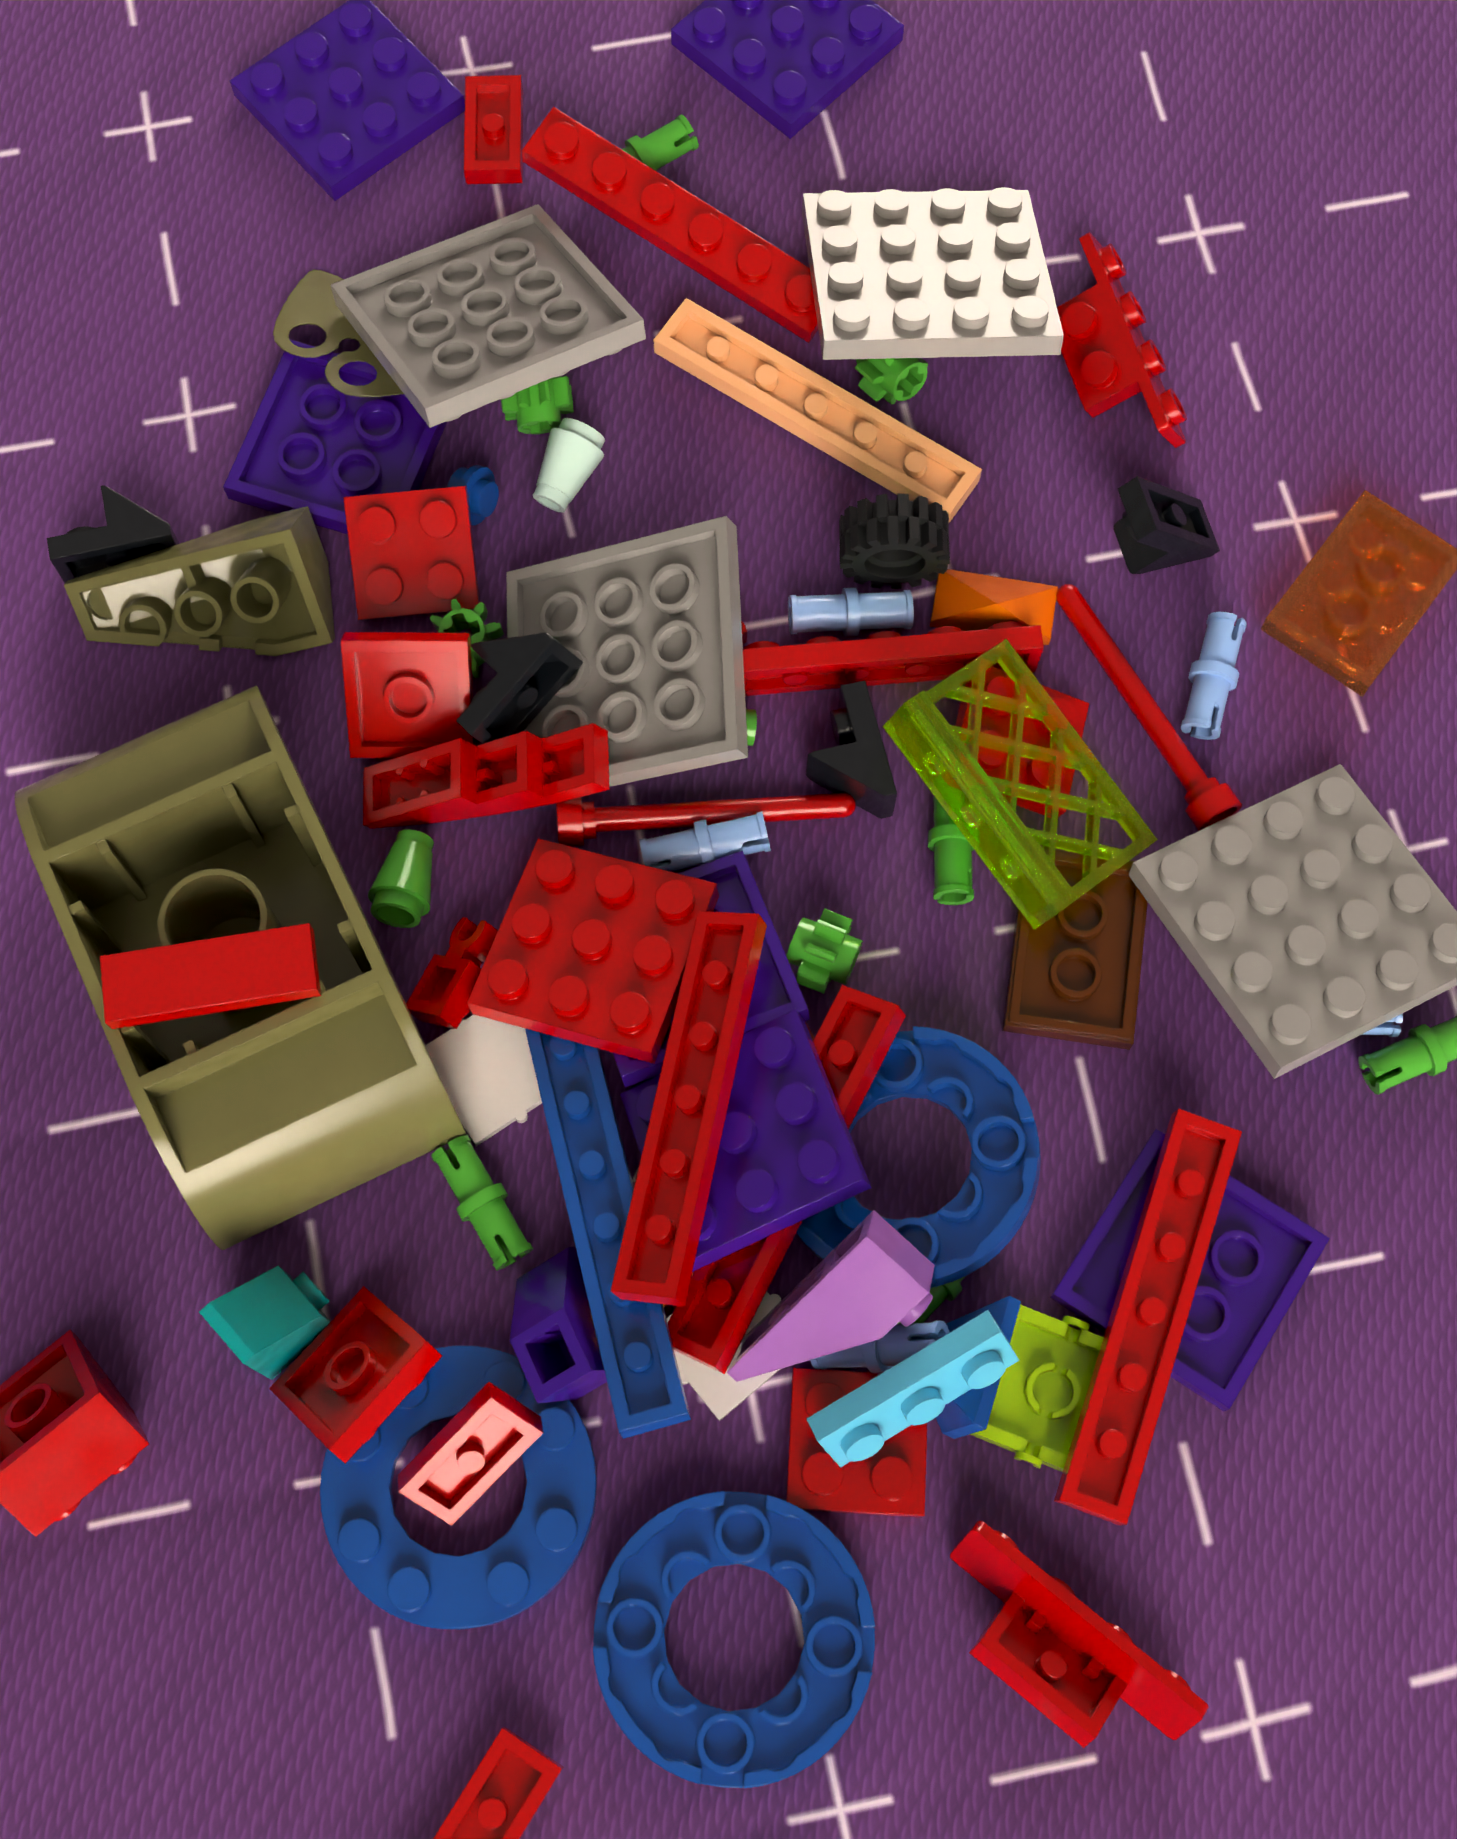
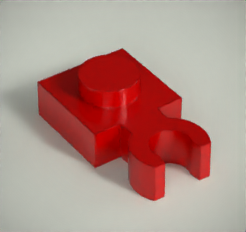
M462 917L451 933L450 947L445 956L433 955L406 1002L410 1013L422 1022L457 1029L462 1019L471 1011L467 1001L480 974V966L486 960L498 930L485 920H481L478 926H476L469 919Z

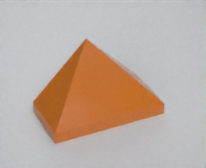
M948 569L944 574L938 573L930 627L954 626L962 631L988 629L990 626L1000 622L1015 621L1023 626L1041 625L1043 645H1049L1058 586Z

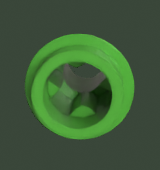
M410 829L398 832L396 841L393 843L368 892V898L372 903L370 912L380 922L399 928H412L419 925L421 917L430 911L432 849L434 841L430 836Z

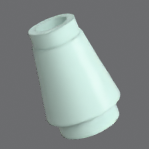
M563 418L559 427L552 428L550 431L533 498L551 510L565 512L568 504L574 499L604 458V453L601 450L605 442L603 435L581 421Z

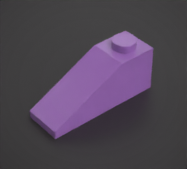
M873 1210L742 1339L728 1367L727 1374L736 1382L882 1339L898 1322L904 1327H908L923 1314L933 1299V1295L930 1294L935 1265Z

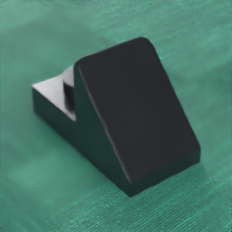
M1138 476L1118 488L1125 511L1123 512L1122 519L1114 524V532L1131 574H1143L1208 558L1220 551L1200 499Z
M105 485L101 486L107 526L98 528L89 526L77 527L64 535L47 538L50 561L64 583L68 580L177 545L179 542L168 522Z
M547 632L474 643L470 647L497 674L486 687L475 694L468 708L456 721L472 737L482 743L523 732L583 662Z
M864 680L841 685L838 709L830 711L832 730L838 746L809 753L807 755L806 776L814 783L833 793H847L855 799L856 806L880 819L891 817L894 812L897 791L866 682Z

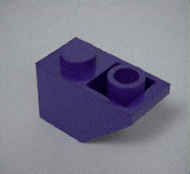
M575 1247L564 1249L519 1277L516 1281L510 1343L537 1403L578 1400L607 1382Z

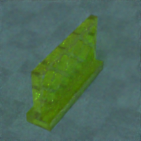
M1007 639L925 692L923 690L904 702L883 725V728L1034 930L1158 840ZM997 662L1014 682L1013 698L984 691L986 670ZM972 680L971 688L963 686L964 684ZM944 697L970 703L968 729L950 725L935 706V703ZM983 706L1011 713L1009 739L980 732ZM1024 716L1041 720L1051 732L1050 748L1022 742ZM979 746L1008 753L1005 780L988 776L978 763ZM1021 757L1049 763L1047 790L1018 783ZM1062 766L1079 770L1089 783L1088 799L1060 793ZM1017 797L1045 804L1043 831L1028 828L1024 825L1016 814ZM1059 807L1086 813L1085 841L1057 834ZM1100 817L1118 821L1133 842L1124 849L1098 844ZM1056 849L1083 855L1082 880L1072 887L1055 866ZM1097 858L1108 860L1097 868Z

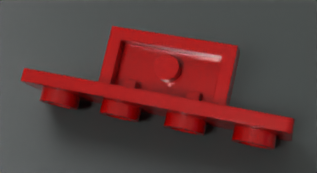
M1088 232L1080 237L1079 240L1097 284L1057 307L1064 334L1061 352L1084 410L1094 418L1142 391L1157 430L1170 444L1177 448L1186 443L1179 425L1187 420L1184 408L1173 389L1170 388L1167 391L1164 389L1159 374L1166 371V366L1154 342L1151 339L1145 342L1139 326L1146 323V318L1134 294L1131 291L1125 293L1119 279L1126 275V269L1119 254L1111 243L1103 247Z
M977 1521L950 1553V1558L1003 1601L969 1653L1083 1748L1096 1739L1119 1698L1172 1740H1177L1203 1719L1209 1708L1208 1704L1191 1691L1190 1686L1181 1676L1173 1671L1164 1669L1133 1643L1131 1637L1122 1628L1105 1621L1079 1600L1069 1585L1061 1579L1047 1574L1020 1552L1016 1543L1006 1534L993 1530L983 1521Z

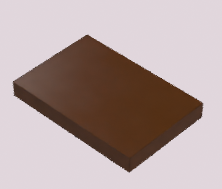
M1026 845L1023 854L1002 1031L1127 1050L1131 1049L1134 1044L1148 905L1147 900L1129 876L1134 861Z

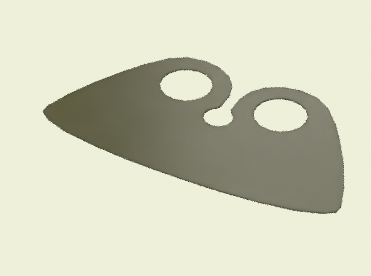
M314 269L309 271L290 293L276 319L273 330L275 343L282 350L292 355L315 358L327 355L338 349L339 343L344 339H355L360 343V347L357 350L342 352L333 357L326 365L325 375L332 387L345 395L356 397H382L404 394L336 306L331 284L344 279L322 270ZM310 324L322 328L326 332L327 337L320 346L302 348L294 345L289 340L288 335L294 327ZM361 361L372 365L377 371V376L369 384L355 386L344 382L339 377V371L343 365L349 362Z

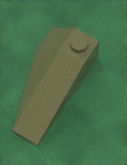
M308 506L253 519L68 580L64 584L87 641L157 647L162 642L199 645V650L219 652L222 647L255 650V655L279 656L330 644L335 640L329 563Z

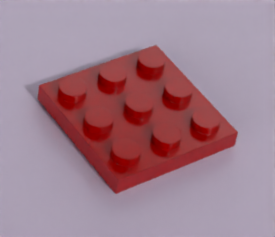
M538 838L467 1001L472 1014L655 1064L675 1012L697 912L714 911L719 898L717 883Z

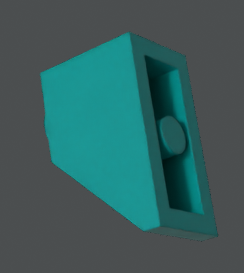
M276 1266L216 1298L199 1311L244 1365L271 1380L290 1365L331 1322L321 1311L330 1300L304 1271L293 1279L280 1266Z

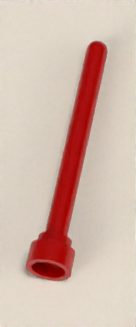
M1072 584L1062 585L1056 593L1058 604L1187 791L1184 796L1188 804L1185 812L1197 830L1200 831L1236 814L1241 809L1242 803L1227 783L1220 784L1216 777H1207L1078 588Z
M847 793L594 807V801L581 802V797L556 803L559 844L567 846H584V839H596V832L693 827L694 822L705 819L707 825L755 815L761 811L765 822L845 818L854 813L856 802Z

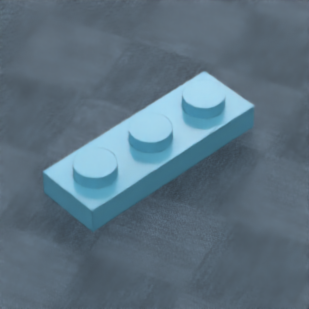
M987 1310L808 1417L807 1421L817 1442L841 1468L851 1461H862L873 1456L882 1448L884 1441L909 1426L921 1425L933 1420L943 1411L946 1404L969 1390L981 1389L993 1384L1004 1374L1006 1368L1020 1360L993 1316Z

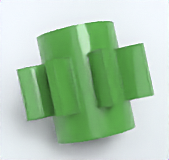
M922 358L856 359L857 365L855 369L864 376L860 380L858 387L876 402L882 398L891 405L895 404L896 400L906 401L919 392L927 378L928 363Z
M567 376L553 377L516 392L509 398L501 399L502 413H505V420L517 419L518 431L525 434L550 433L552 428H558L561 423V414L574 412L569 378Z
M453 599L451 601L452 611L443 618L435 615L430 617V621L438 633H459L464 629H470L472 633L471 644L498 639L504 635L500 623L492 622L484 625L488 610L483 602L478 603L472 611L462 608L460 603ZM471 648L472 676L479 678L480 670L478 666L482 665L485 661Z
M824 908L820 920L818 919L817 922L802 917L786 955L789 963L799 967L796 974L798 975L796 979L798 984L823 994L831 980L846 985L863 940L849 935L853 919Z

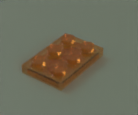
M1364 490L1266 617L1261 630L1363 697L1456 573L1457 548Z

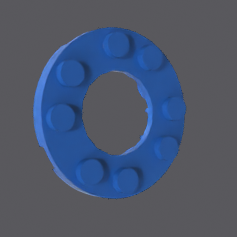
M913 1026V1031H898L849 1128V1133L852 1132L857 1121L874 1107L901 1097L933 1101L949 1109L966 1128L972 1147L970 1170L958 1195L938 1212L924 1217H912L902 1220L882 1217L935 1265L931 1282L932 1288L956 1281L971 1274L999 1254L1012 1240L1029 1213L1036 1195L1040 1176L1041 1153L1038 1130L1030 1104L1014 1076L996 1057L975 1042L960 1035L935 1028ZM853 1196L804 1219L796 1233L808 1249L822 1261L872 1211L862 1207Z
M479 1346L440 1347L435 1349L442 1357L426 1374L423 1381L402 1400L378 1427L373 1437L363 1444L346 1464L327 1448L321 1472L320 1501L324 1529L330 1547L349 1580L363 1595L389 1614L404 1621L430 1628L462 1630L485 1627L512 1618L535 1605L561 1582L578 1558L589 1535L596 1507L597 1476L595 1456L590 1437L578 1411L570 1400L537 1403L518 1358L509 1353ZM488 1382H491L541 1416L543 1434L521 1455L527 1479L523 1508L508 1533L487 1549L462 1556L434 1553L413 1540L396 1516L392 1496V1482L396 1462L412 1437L433 1422L454 1417Z
M721 1491L691 1497L674 1504L645 1523L629 1539L611 1565L601 1587L594 1621L593 1655L597 1679L604 1700L613 1718L635 1747L652 1762L680 1778L697 1784L724 1788L760 1787L786 1779L809 1767L825 1755L852 1724L863 1703L872 1676L875 1651V1621L869 1592L861 1572L842 1542L814 1516L787 1501L756 1493ZM741 1564L767 1572L788 1590L801 1614L804 1645L797 1671L780 1694L756 1708L727 1711L701 1703L680 1685L667 1660L664 1630L673 1601L690 1580L713 1567Z

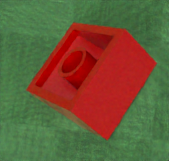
M71 1329L0 1385V1504L35 1537L53 1522L68 1517L86 1495L111 1475L124 1471L132 1464L137 1454L149 1445L133 1409Z

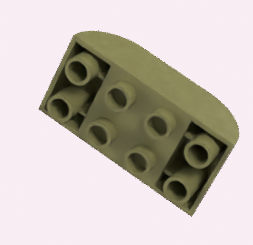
M258 686L247 689L15 792L14 800L17 816L29 853L131 1097L158 1153L184 1200L204 1231L222 1251L427 1154L459 1136L466 1135V1131ZM310 923L314 930L321 996L111 1029L105 1023L100 956Z

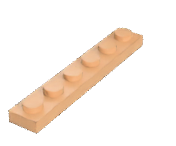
M687 298L653 339L654 353L896 495L898 493L909 494V501H914L918 496L928 498V505L934 502L942 505V511H947L949 523L980 481L982 469Z

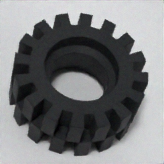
M900 493L897 495V500H888L887 494L876 495L875 503L870 502L867 498L857 501V508L849 506L844 510V515L840 516V569H843V574L847 578L854 576L855 583L863 585L867 581H871L872 588L881 589L883 584L886 583L891 584V589H902L901 583L908 582L911 587L922 585V578L932 582L938 579V573L944 574L948 570V564H950L949 518L947 511H942V505L934 502L928 505V498L918 496L914 501H909V494Z

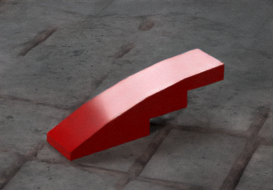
M594 723L544 738H540L526 730L477 746L458 738L364 767L363 826L375 829L491 816L555 804L610 790L608 731Z

